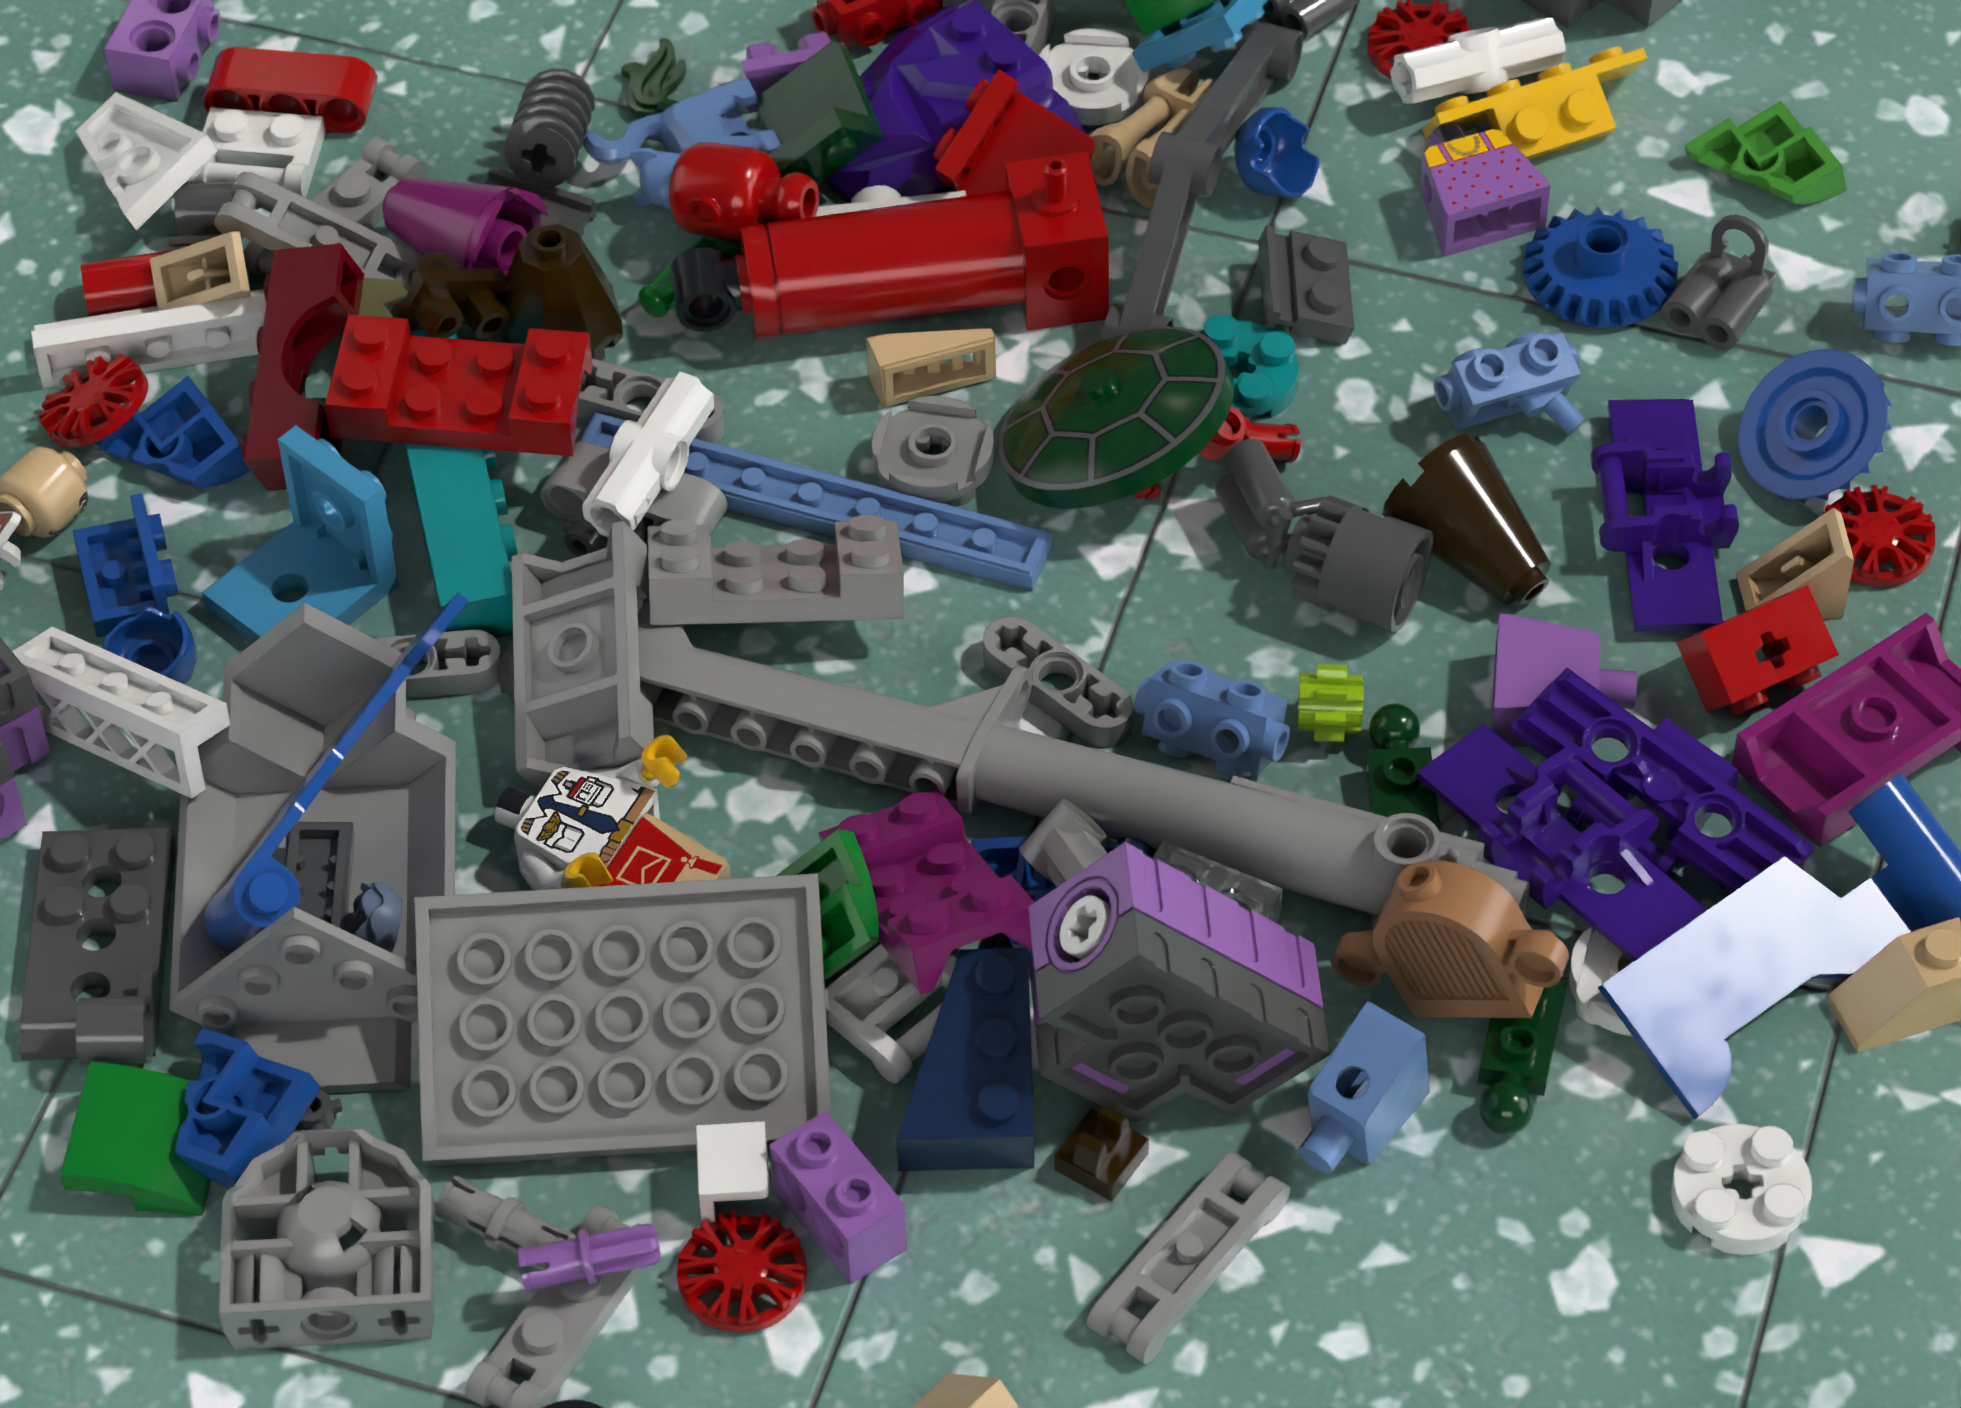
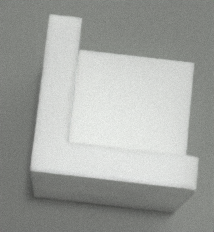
M765 1121L696 1125L701 1221L704 1222L706 1220L708 1224L716 1221V1201L763 1199L767 1197L769 1163Z

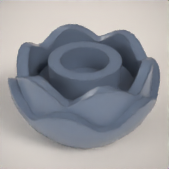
M383 882L361 883L360 889L363 892L354 900L353 909L356 917L354 926L349 933L392 953L399 933L403 902L396 892Z

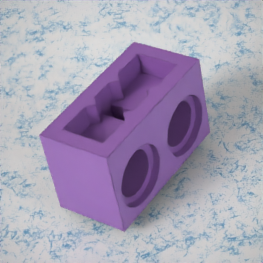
M131 0L105 47L113 90L177 102L188 80L193 81L196 78L200 67V57L208 42H214L218 36L221 17L219 10L214 8L213 0Z
M827 1111L769 1144L773 1190L850 1284L907 1250L905 1204Z

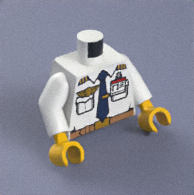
M670 735L656 737L644 748L640 759L621 767L582 771L567 767L556 769L537 797L512 787L505 789L496 806L495 821L515 829L514 839L519 870L532 890L597 887L602 884H610L614 880L607 868L642 816L647 813L660 820L657 788L654 787L658 786L659 783L664 787H672L679 780L680 772L674 765L685 762L688 755Z

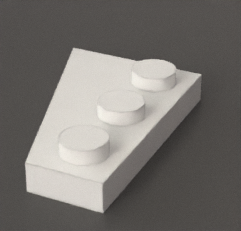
M116 92L76 130L91 159L105 178V183L119 202V207L136 230L184 183L196 178L201 173L204 164L218 151L207 134Z

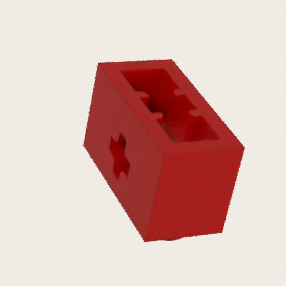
M1808 585L1776 597L1676 642L1706 712L1729 705L1733 715L1767 702L1769 698L1765 689L1783 681L1786 690L1789 691L1821 677L1822 674L1818 665L1839 655ZM1761 648L1765 658L1758 661L1754 651Z

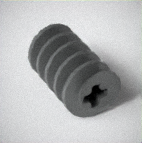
M551 68L537 73L528 81L509 129V134L505 140V158L509 168L516 176L532 186L549 188L561 185L570 178L575 168L588 125L592 119V111L595 109V96L589 84L580 75L567 69Z

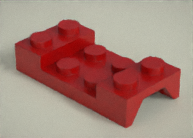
M348 314L325 402L330 438L573 456L576 440L577 403L583 375H591L593 367L590 334L587 332L529 328L525 344L411 336L408 319Z

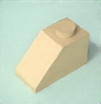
M1959 917L1897 936L1829 993L1827 1002L1856 1053L1961 1020V920Z

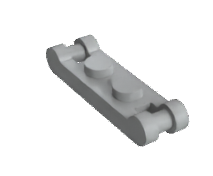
M375 137L366 144L361 158L312 198L311 201L372 229L384 218L382 205L388 190L406 177L425 178L427 167L424 162L410 154L404 156L396 154L397 150L394 145L380 137ZM384 174L389 175V177L383 182H380L378 180ZM250 241L243 251L246 269L259 277L271 274L274 252Z
M252 172L239 174L231 188L233 199L231 202H226L221 206L214 219L216 228L222 234L240 232L241 239L251 240L273 252L278 249L341 243L363 271L364 278L408 281L409 272L418 267L423 257L420 253ZM263 208L271 212L269 217H266L253 210ZM380 266L391 270L395 277L392 278L378 271Z
M1233 1151L1227 1153L1098 1299L1088 1316L1087 1327L1104 1338L1114 1335L1127 1344L1126 1351L1128 1354L1144 1364L1151 1362L1161 1350L1169 1333L1266 1221L1270 1222L1278 1216L1289 1198L1290 1186L1274 1176H1269L1266 1179L1251 1171L1252 1165L1250 1161ZM1238 1194L1246 1199V1201L1241 1205L1230 1197ZM1137 1300L1151 1309L1143 1320L1128 1312Z
M595 1204L584 1217L580 1230L586 1229L588 1235L630 1226L618 1221L617 1212L601 1204ZM646 1267L597 1276V1284L589 1285L587 1279L539 1288L487 1360L481 1361L472 1371L465 1388L466 1398L483 1407H488L492 1403L501 1408H542L549 1405ZM516 1372L528 1378L529 1381H524L519 1385L510 1379Z

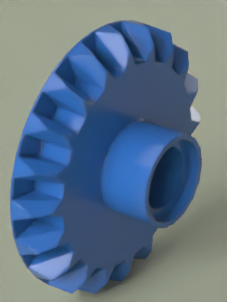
M1598 206L1591 215H1584L1575 208L1567 219L1553 215L1548 227H1537L1532 242H1527L1523 259L1525 284L1531 295L1542 307L1569 322L1598 328L1626 326L1654 315L1662 309L1664 303L1675 290L1678 276V262L1674 259V245L1664 242L1661 229H1647L1644 217L1631 221L1627 220L1622 209L1613 216L1604 215Z
M1813 350L1785 360L1760 381L1744 407L1739 425L1738 443L1742 462L1747 472L1763 489L1782 500L1790 498L1803 504L1809 498L1817 497L1828 500L1830 493L1839 488L1850 490V481L1859 473H1870L1868 463L1875 453L1884 452L1881 443L1883 434L1892 429L1887 419V410L1892 405L1885 394V384L1862 359L1840 350ZM1826 426L1824 431L1815 438L1819 430Z

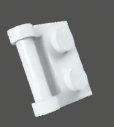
M211 107L203 133L207 134L218 151L204 164L201 173L188 183L235 182L240 173L252 172L306 198L326 133L323 116Z
M880 944L825 989L826 1023L872 1060L877 1071L887 1081L896 1084L912 1072V1062L927 1050L942 1003L898 1040L894 1041L885 1032L942 985L947 989L957 959L950 954L934 991L921 995L882 944Z

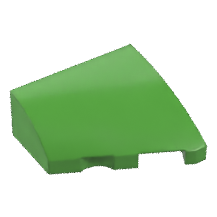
M1779 101L1738 127L1728 118L1684 145L1686 154L1691 160L1792 203H1819L1847 191L1842 164L1811 127L1804 129L1782 101Z

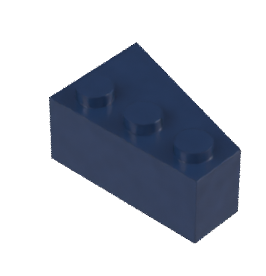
M1028 948L960 949L896 1139L898 1172L1034 1168Z

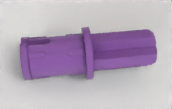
M648 1223L588 1235L586 1229H581L578 1232L579 1237L528 1248L525 1246L518 1248L519 1267L544 1262L550 1264V1267L547 1269L521 1274L527 1293L533 1292L534 1289L587 1279L589 1285L597 1284V1276L656 1265L660 1261L661 1253L657 1232L654 1226Z

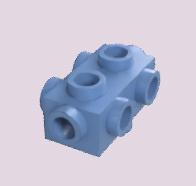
M1887 252L1881 255V259H1867L1866 278L1854 277L1852 313L1863 314L1864 330H1875V338L1883 342H1908L1911 340L1912 332L1936 333L1935 340L1938 343L1949 346H1961V255L1944 256L1942 262L1917 261L1916 255L1905 252ZM1898 294L1908 300L1907 307L1885 306V302L1890 296Z
M1563 332L1552 335L1546 333L1525 334L1512 340L1505 348L1499 350L1484 348L1469 350L1452 361V367L1447 374L1438 376L1434 380V394L1437 403L1444 412L1449 413L1456 430L1522 411L1526 417L1531 418L1539 415L1544 410L1569 436L1586 420L1565 398L1580 377L1581 372L1579 370L1580 361L1577 350L1571 341L1565 339Z
M1172 659L1155 675L1146 677L1136 694L1134 710L1137 714L1144 716L1142 734L1157 739L1158 749L1162 753L1178 758L1190 757L1196 753L1216 760V770L1228 777L1237 776L1245 778L1252 775V773L1257 775L1270 762H1277L1287 747L1290 735V727L1284 724L1288 699L1268 693L1258 683L1244 680L1233 681L1213 674L1206 666L1194 661H1176Z

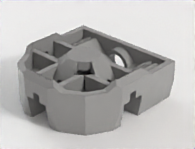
M362 1128L317 1129L293 1132L284 1143L252 1159L234 1187L226 1191L222 1200L219 1317L223 1332L235 1350L431 1338L434 1324L435 1294L433 1229L435 1205L430 1184L420 1174L404 1149L372 1137ZM337 1147L339 1154H349L348 1183L336 1181L316 1183L313 1156L325 1155V1148ZM353 1226L363 1236L358 1243L343 1251L338 1239L347 1234ZM399 1310H404L405 1326H399ZM323 1311H337V1312H334V1313H324ZM259 1319L264 1321L265 1335H259Z

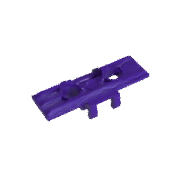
M1608 400L1607 409L1612 443L1597 446L1591 452L1590 459L1592 470L1599 475L1604 523L1599 528L1600 544L1609 551L1625 552L1634 632L1703 631L1723 622L1713 549H1730L1739 529L1737 507L1733 504L1725 505L1723 497L1732 477L1729 454H1716L1714 466L1709 470H1702L1693 400ZM1638 492L1643 496L1645 516L1629 517L1626 493ZM1661 554H1674L1681 557L1686 562V565L1677 570H1667L1658 566L1653 559Z
M1567 667L1510 725L1509 731L1546 759L1566 747H1573L1583 755V765L1624 799L1630 802L1634 796H1637L1662 814L1664 819L1669 821L1665 836L1670 841L1669 849L1665 852L1650 840H1647L1636 850L1671 879L1688 862L1731 894L1783 857H1786L1800 868L1815 851L1813 844L1735 789L1738 783V769L1666 717L1653 730ZM1613 738L1625 745L1628 755L1616 762L1604 761L1595 755L1592 745L1599 739ZM1581 796L1575 799L1566 814V820L1576 827H1580L1583 824L1590 827L1595 822L1598 824L1602 822L1608 828L1615 827L1611 821ZM1712 813L1724 816L1732 827V831L1729 834L1718 838L1709 837L1700 830L1704 827V823L1711 817Z
M1482 724L1418 772L1417 778L1479 830L1477 838L1478 842L1484 843V858L1492 865L1517 871L1518 879L1530 882L1529 896L1544 909H1547L1560 899L1633 962L1707 911L1671 878L1636 850L1652 836L1658 825V817L1646 808L1636 809L1584 766L1583 755L1571 746L1562 749L1538 766H1535L1485 724ZM1565 784L1611 821L1615 827L1608 828L1602 822L1599 824L1595 822L1580 833L1557 812V800L1561 795V787ZM1515 796L1516 800L1507 807L1508 814L1502 812L1496 806L1497 802L1501 799ZM1609 874L1618 877L1625 884V887L1614 894H1603L1594 890L1590 886L1589 881L1597 875Z

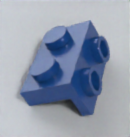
M142 494L130 496L134 518L72 530L97 638L106 636L120 621L136 617L147 606H152L161 612L170 614L167 597L178 595L171 559L159 561L157 555L158 551L167 550L160 514L147 515Z

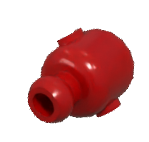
M699 142L681 153L674 164L670 176L669 205L672 216L684 231L699 236L735 240V243H737V241H740V227L764 224L765 227L766 223L776 222V220L780 222L815 217L818 210V186L811 177L794 172L782 178L773 158L766 152L751 147Z

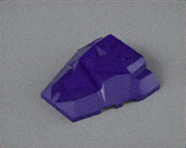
M969 0L961 5L956 3L944 6L898 33L882 53L859 76L884 138L829 177L824 183L846 203H851L853 197L861 190L875 185L893 188L901 197L935 194L936 189L946 187L947 185L938 180L935 167L939 161L933 158V154L945 133L951 127L959 131L971 112L965 109V104L979 81L984 78L991 82L998 70L1017 80L1022 94L1082 132L1084 130L1068 101L1053 89L1052 72L1046 61L977 0Z

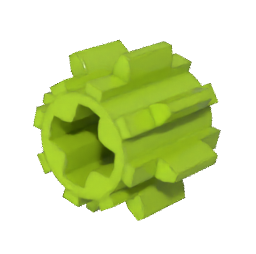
M1317 664L1316 673H1300L1298 731L1314 732L1313 738L1317 742L1344 743L1345 733L1361 734L1364 695L1363 675H1347V665Z

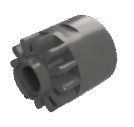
M1329 495L1327 500L1321 499L1317 515L1312 514L1310 516L1304 514L1301 516L1290 537L1285 556V565L1296 572L1290 584V589L1294 590L1293 597L1329 610L1339 608L1341 614L1391 632H1397L1407 621L1421 592L1432 555L1433 533L1431 530L1391 516L1379 517L1369 513V510L1365 507Z

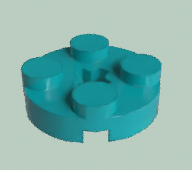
M1216 315L1209 318L1204 323V329L1199 331V333L1210 338L1218 346L1229 369L1244 368L1251 372H1242L1238 378L1233 377L1234 397L1231 406L1239 410L1243 416L1249 418L1251 423L1252 416L1264 414L1271 410L1270 418L1283 412L1294 399L1298 387L1299 364L1295 354L1296 344L1294 339L1285 332L1265 328L1264 325L1255 322L1237 321L1229 315Z

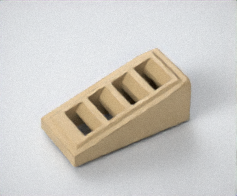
M991 328L892 333L866 338L868 376L882 408L996 378L995 335ZM973 353V361L963 360V355Z

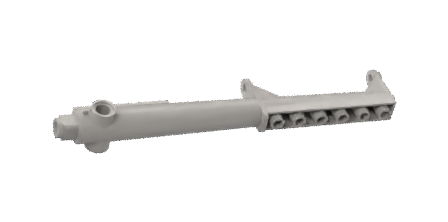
M649 597L643 599V606L638 612L640 693L653 705V721L680 728L687 733L693 735L702 734L738 744L751 751H763L792 759L808 767H821L850 775L870 784H882L911 793H930L939 790L949 803L958 805L959 811L973 814L981 800L1046 818L1061 799H1066L1091 817L1104 831L1106 837L1116 840L1121 837L1137 839L1150 845L1155 851L1369 913L1371 914V927L1373 931L1397 875L1401 870L1413 863L1429 860L1458 863L1482 872L1504 887L1514 898L1523 915L1525 914L1530 893V882L1518 879L1517 871L1484 863V843L1440 832L1432 821L1421 815L1399 813L1385 817L1233 776L1230 783L1016 729L1032 689L1033 672L1031 668L1016 665L1004 685L930 707L693 647L681 625H650Z

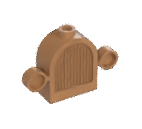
M1429 860L1413 863L1401 870L1394 881L1374 931L1344 934L1340 938L1333 954L1331 966L1340 978L1361 987L1375 986L1379 984L1384 973L1389 975L1413 1017L1532 1018L1544 987H1551L1559 983L1569 959V951L1552 931L1532 930L1514 898L1504 887L1489 876L1458 863Z

